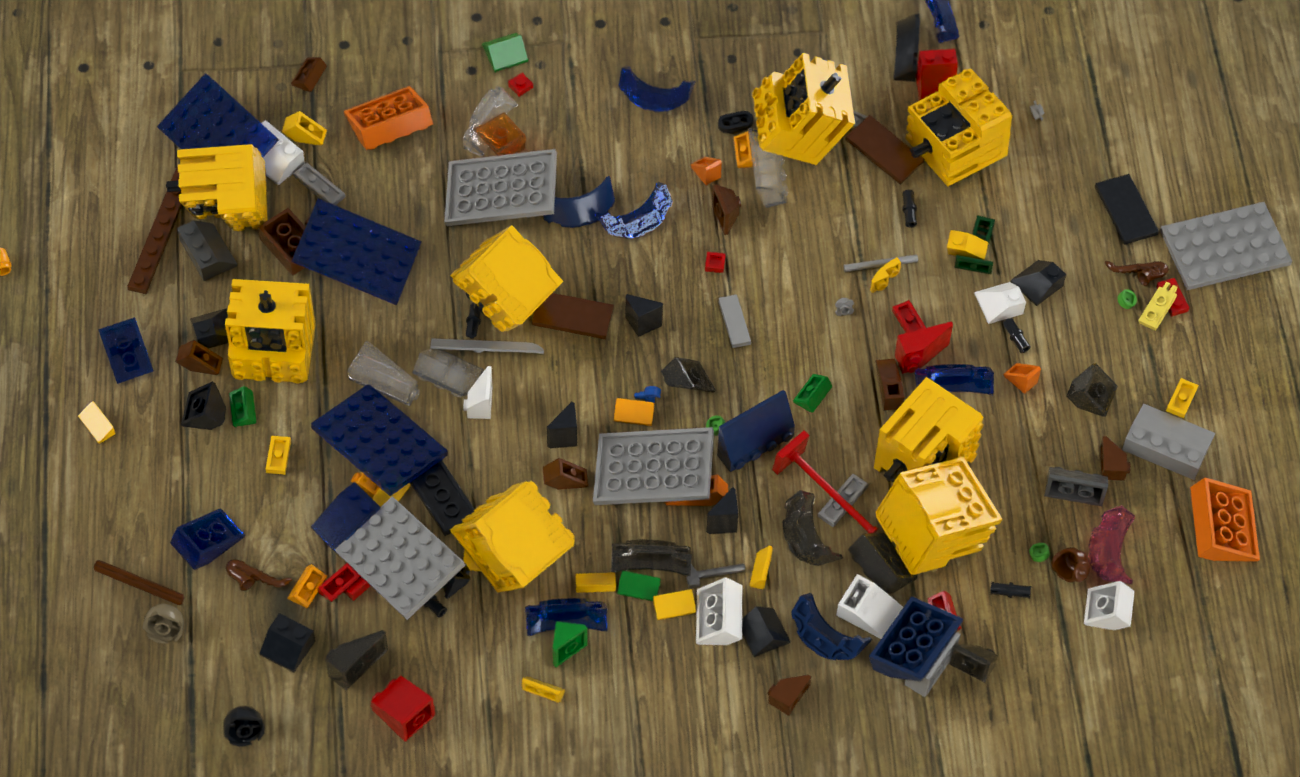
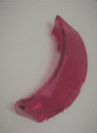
M1119 506L1105 511L1101 516L1102 522L1100 525L1094 527L1088 545V558L1092 569L1103 580L1109 582L1121 581L1124 584L1132 585L1133 580L1126 575L1122 566L1121 548L1126 532L1134 521L1135 515L1123 506Z

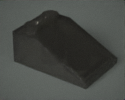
M381 630L341 644L336 649L330 650L325 658L328 676L346 691L388 651L386 632Z

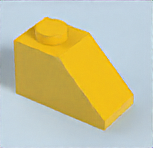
M301 111L286 117L282 133L295 142L320 146L323 145L327 131Z
M950 230L947 244L949 255H960L985 260L988 248L987 241L970 233Z

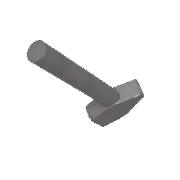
M689 564L686 575L688 588H699V579L743 572L745 571V564L696 571L692 564Z

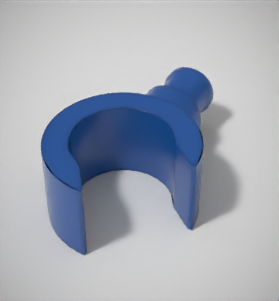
M648 386L643 392L635 393L634 397L635 399L640 398L646 402L655 403V397L660 398L661 389L655 386Z

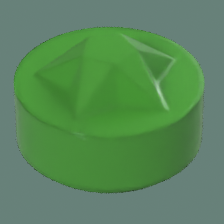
M1125 289L1118 294V303L1124 309H1130L1136 305L1137 297L1131 290Z
M715 415L708 419L706 428L713 427L714 436L719 435V426L726 422L721 416Z
M1036 543L1029 550L1031 559L1035 562H1043L1050 556L1049 547L1045 543Z

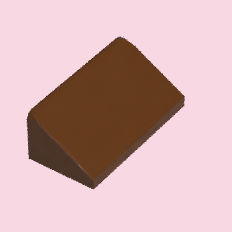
M308 57L291 85L311 92L327 65L321 57Z

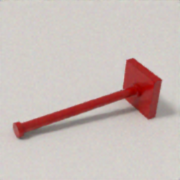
M803 430L776 454L772 470L778 475L792 462H795L868 532L867 535L872 537L878 531V528L876 526L873 527L800 457L805 452L810 436Z

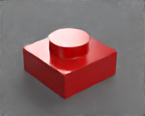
M522 72L509 80L508 86L520 97L533 88V83Z
M707 252L705 271L724 273L726 253Z

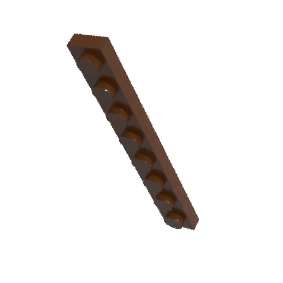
M176 167L171 181H178V167ZM166 192L128 283L129 291L147 294L183 206L179 202V194L181 192Z

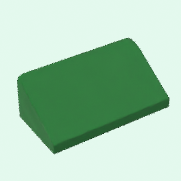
M813 374L794 398L793 402L813 413L832 388L829 378Z
M243 386L230 392L233 426L255 424L257 421L253 391Z
M622 571L617 594L653 601V597L659 593L661 579Z

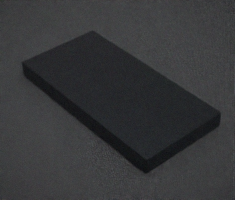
M1130 174L1095 184V188L1124 245L1159 234V230Z
M440 457L406 474V478L444 536L452 533L450 531L451 528L463 523L462 519L474 512V507Z

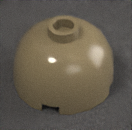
M158 604L147 612L142 628L143 631L145 629L149 639L167 644L168 640H174L175 642L182 636L184 618L178 608L169 604Z

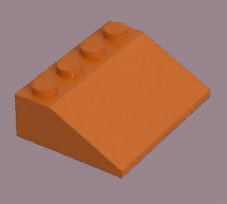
M411 86L344 111L358 140L366 150L375 149L381 144L391 143L399 137L409 136L412 132L425 130L428 126L433 125L428 105Z
M1206 477L1191 486L1198 557L1212 561L1258 562L1260 556L1251 490Z

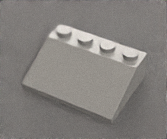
M1143 404L1128 432L1122 450L1195 480L1215 433Z

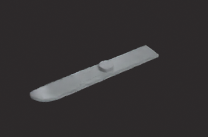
M432 338L430 349L473 350L476 353L492 351L544 354L542 347L528 342Z

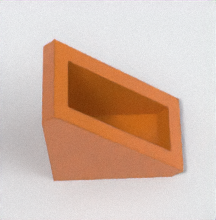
M705 156L690 164L691 168L705 185L721 178V159Z
M1016 363L1003 375L1025 394L1038 383L1041 368L1040 366Z

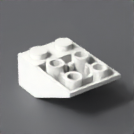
M857 574L839 602L836 616L881 639L901 612L903 606L874 582Z

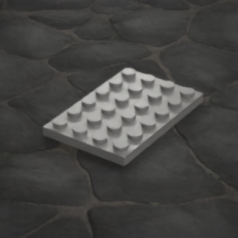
M550 149L449 161L444 220L446 226L554 214L556 150Z
M1265 202L1161 226L1160 232L1186 290L1289 266L1292 263V259Z
M713 427L599 434L593 495L594 505L710 499L714 441Z
M393 496L335 549V552L346 563L348 562L406 620L466 565L463 560Z

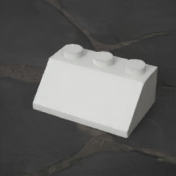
M266 120L252 130L245 145L252 144L260 151L262 158L265 160L266 176L277 185H280L305 164L303 151Z
M725 577L697 589L696 643L699 645H729L742 640V585Z

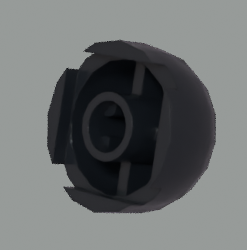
M250 706L233 708L228 712L223 722L224 737L229 740L230 744L235 746L252 745L250 741L256 739L259 741L265 733L262 716L256 709Z

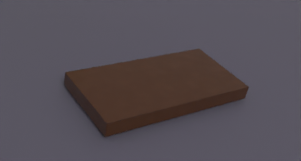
M871 115L865 118L845 139L900 185L925 160L921 156L913 158L910 152L911 148Z
M552 293L535 310L532 325L606 339L614 305Z

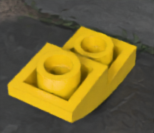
M898 257L886 263L871 280V293L884 290L888 286L889 277L893 278L900 273L901 261Z

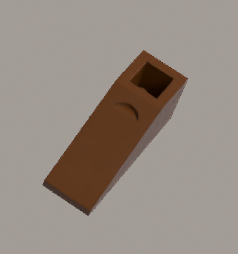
M895 359L876 360L883 411L897 410L904 402V392Z

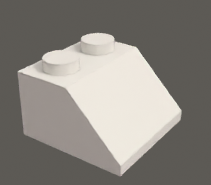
M1121 581L1089 588L1084 624L1110 630L1130 627L1134 590Z

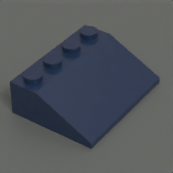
M785 390L780 391L719 426L717 456L729 472L741 469L747 462L757 460L761 454L772 451L780 443L788 442L793 438L795 424Z
M911 596L869 655L873 670L892 678L922 681L963 622V618Z

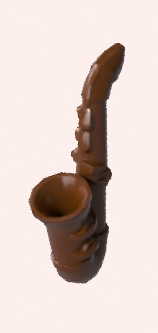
M1105 261L1106 266L1113 272L1124 274L1126 272H1138V280L1143 286H1147L1154 279L1165 276L1169 271L1168 265L1161 261L1116 266L1110 261Z
M238 559L230 560L226 564L228 575L237 581L241 591L250 589L254 585L255 580H261L262 583L278 588L286 586L292 581V578L277 580Z

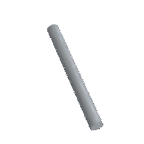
M917 254L898 257L901 264L918 262ZM894 258L845 264L844 272L883 267Z

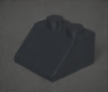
M279 613L267 631L259 654L294 673L315 643L314 631Z

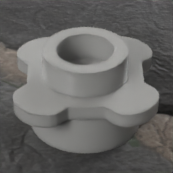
M1033 101L1034 105L1030 106L1031 113L1035 120L1040 118L1042 121V115L1045 114L1041 104L1037 105L1036 101Z
M848 298L839 299L835 303L837 307L836 315L852 314L854 312L852 308L853 300Z

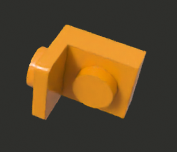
M365 468L362 472L355 473L351 479L352 485L349 489L354 491L356 488H359L369 497L373 498L384 481Z

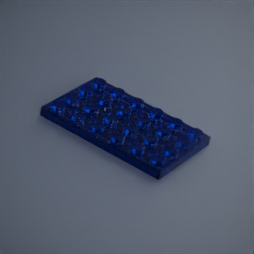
M207 73L198 80L157 126L180 149L252 144L260 151L263 158L279 141L274 134Z
M318 198L291 262L397 305L422 241Z
M367 384L311 423V428L389 496L395 494L448 455V450L370 384Z

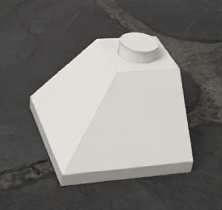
M1010 282L974 293L988 324L1024 314L1026 301L1018 286Z
M487 366L468 391V398L464 399L463 410L467 411V418L491 419L493 389L491 366Z

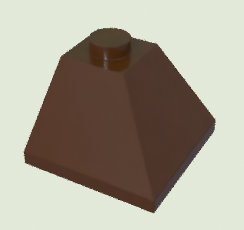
M716 184L713 185L712 208L723 234L728 235L739 216L741 200L739 196L736 197L734 190Z

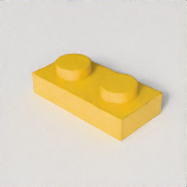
M1181 378L1166 411L1184 418L1199 385Z
M271 436L265 469L266 473L286 475L291 437Z

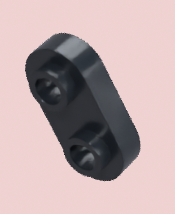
M749 111L724 114L718 119V129L723 133L747 130L753 126L754 117Z

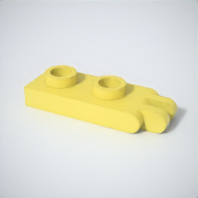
M1166 282L1163 288L1159 287L1139 318V324L1156 331L1177 297L1175 293L1177 286L1173 285L1169 290L1171 283Z

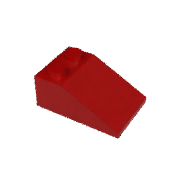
M952 321L898 335L895 357L902 374L907 372L913 373L921 369L950 344L953 328Z

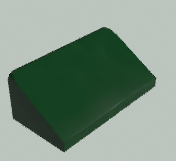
M957 255L954 267L991 274L994 262Z

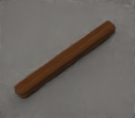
M97 560L93 568L96 572L177 605H181L184 601V595L101 560Z

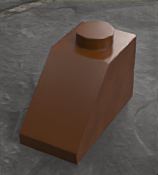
M192 340L180 346L175 362L189 371L218 375L223 358L197 341Z
M1103 436L1100 444L1101 475L1108 477V480L1125 481L1126 474L1130 473V462H1127V454L1107 436Z
M561 458L543 467L545 485L558 490L588 487L587 469Z
M810 675L780 679L776 685L773 684L767 693L769 695L768 703L789 716L810 687L812 677Z

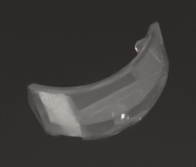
M497 86L495 90H489L482 98L470 119L469 128L463 137L464 149L481 157L484 156L499 123L510 110L518 106V103L502 87Z

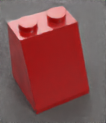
M956 49L919 51L916 72L919 101L937 92L940 83L958 74Z
M403 676L391 680L387 688L382 692L376 693L371 701L372 710L404 742L435 716L433 698Z

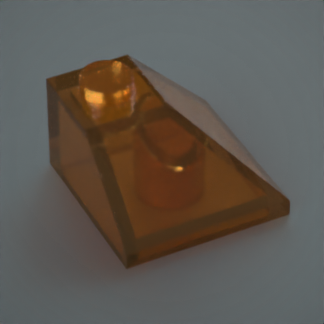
M505 112L475 128V132L497 156L516 154L525 150L526 135Z

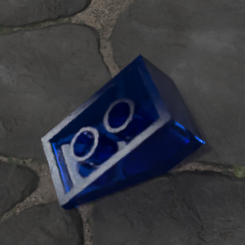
M135 317L98 329L117 384L154 372Z
M353 482L339 493L311 526V529L335 551L343 541L348 540L357 529L361 528L381 508L360 486Z
M220 508L177 527L170 544L196 570L211 563L242 540L245 534Z

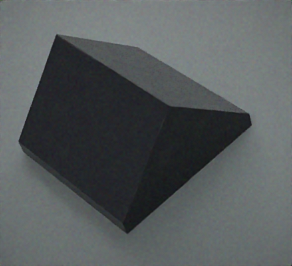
M626 294L625 317L638 337L662 326L663 303Z
M572 401L547 426V447L550 449L577 446L575 403Z
M732 487L707 513L706 532L708 534L737 532L738 505L735 488Z
M756 606L742 618V635L754 657L791 642L774 608Z

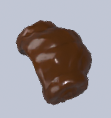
M1068 547L1057 552L1052 557L1051 568L1061 579L1070 583L1082 582L1087 579L1090 565L1083 551L1075 547Z

